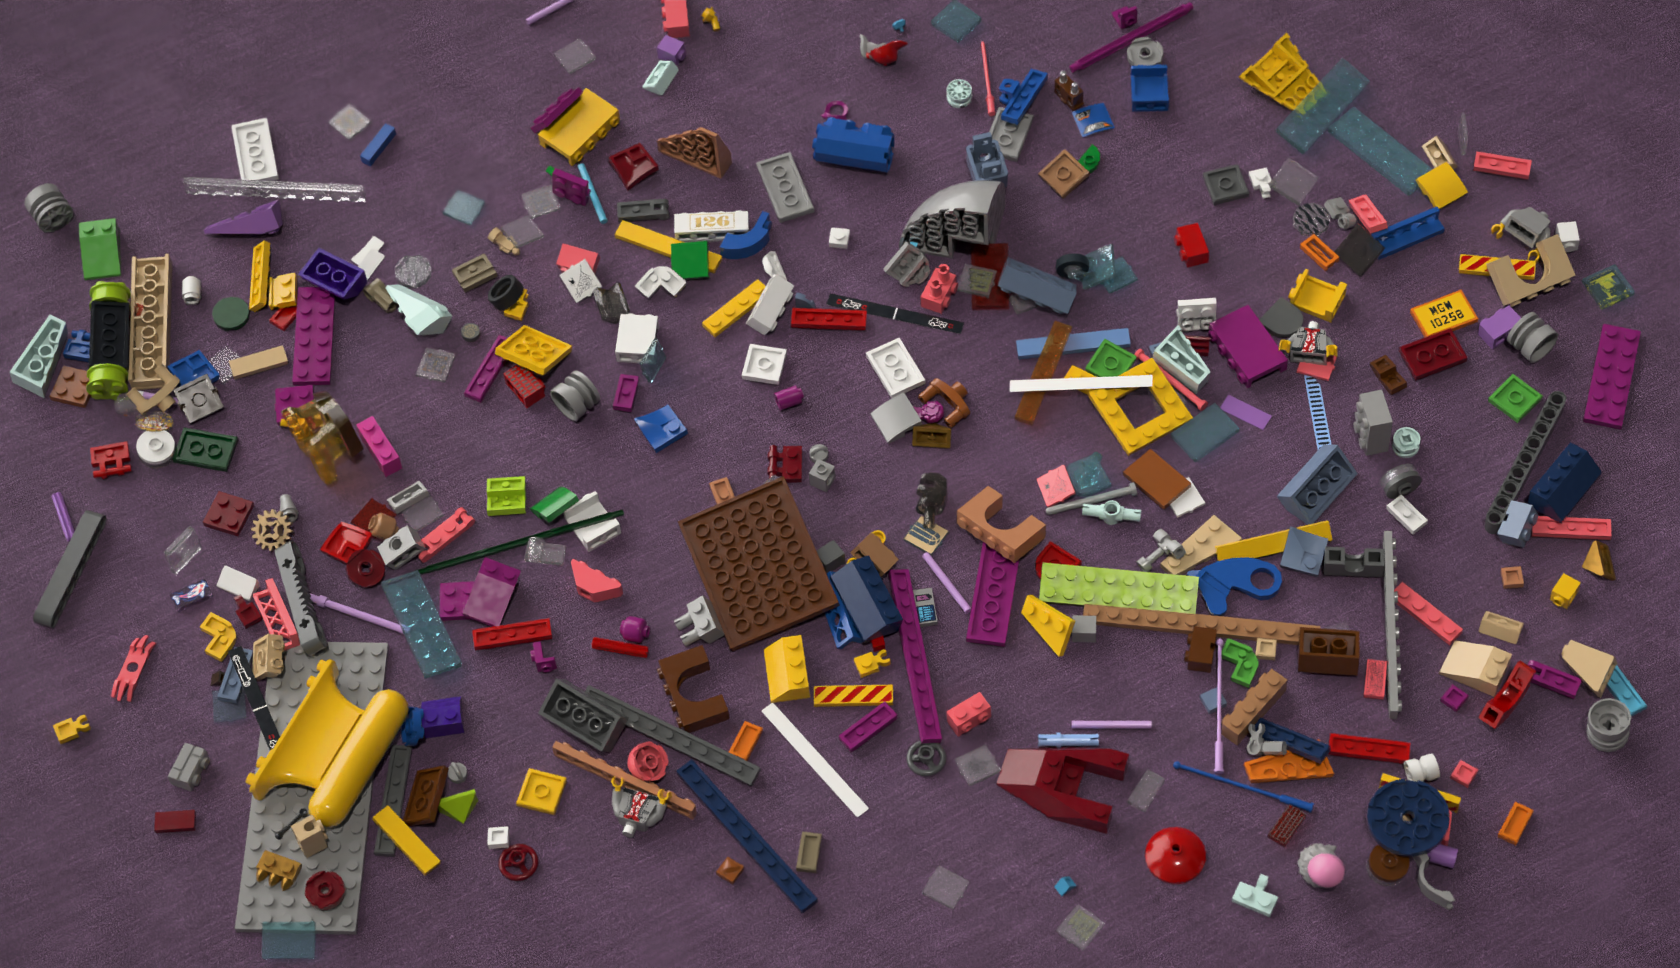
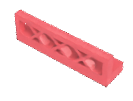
M273 578L265 580L267 589L254 593L253 598L269 634L282 635L290 640V642L285 643L284 651L299 646L298 633ZM270 596L268 603L260 602L259 600L260 598ZM269 609L277 611L274 617L266 615ZM275 623L283 625L280 631L272 629Z

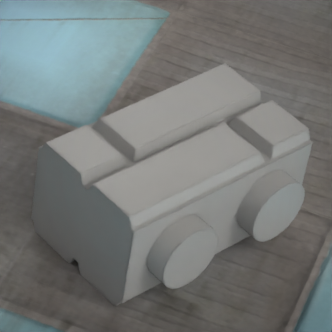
M185 743L168 775L170 784L188 791H192L194 786H198L202 770L206 769L209 765L210 759L207 751Z

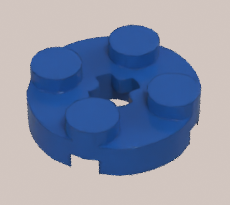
M409 706L406 721L401 726L402 742H406L405 746L417 745L418 740L424 736V728L421 727V720L423 718L422 708Z

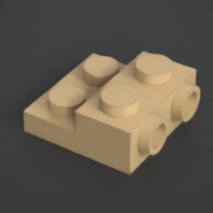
M267 634L254 642L252 672L256 681H260L265 677L275 678L283 671L282 653L284 652L285 644L282 635Z

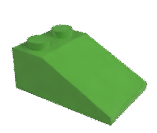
M116 218L79 223L84 280L121 276L120 229Z

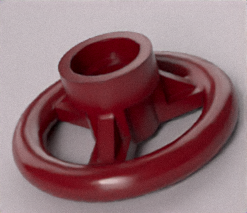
M514 844L501 853L498 865L500 872L507 879L522 881L535 873L539 860L537 853L532 847L525 844ZM527 853L532 857V866L529 870L525 866V856ZM514 866L519 868L523 874H511L505 867Z

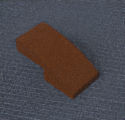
M1387 355L1370 362L1373 372L1390 395L1407 388V381L1396 371V365Z

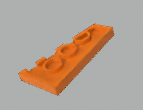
M1287 750L1285 755H1267L1244 762V768L1250 783L1334 777V772L1327 756L1320 764Z

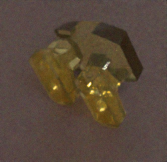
M327 391L313 393L314 400L299 408L288 407L282 410L281 413L297 445L306 456H309L317 474L325 485L328 486L337 481L334 459L345 453H348L353 458L364 448L349 418L339 404Z

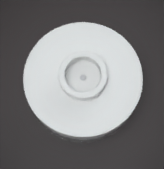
M163 429L145 431L140 435L136 444L138 458L146 467L159 469L166 467L173 461L176 450L175 442L172 435Z

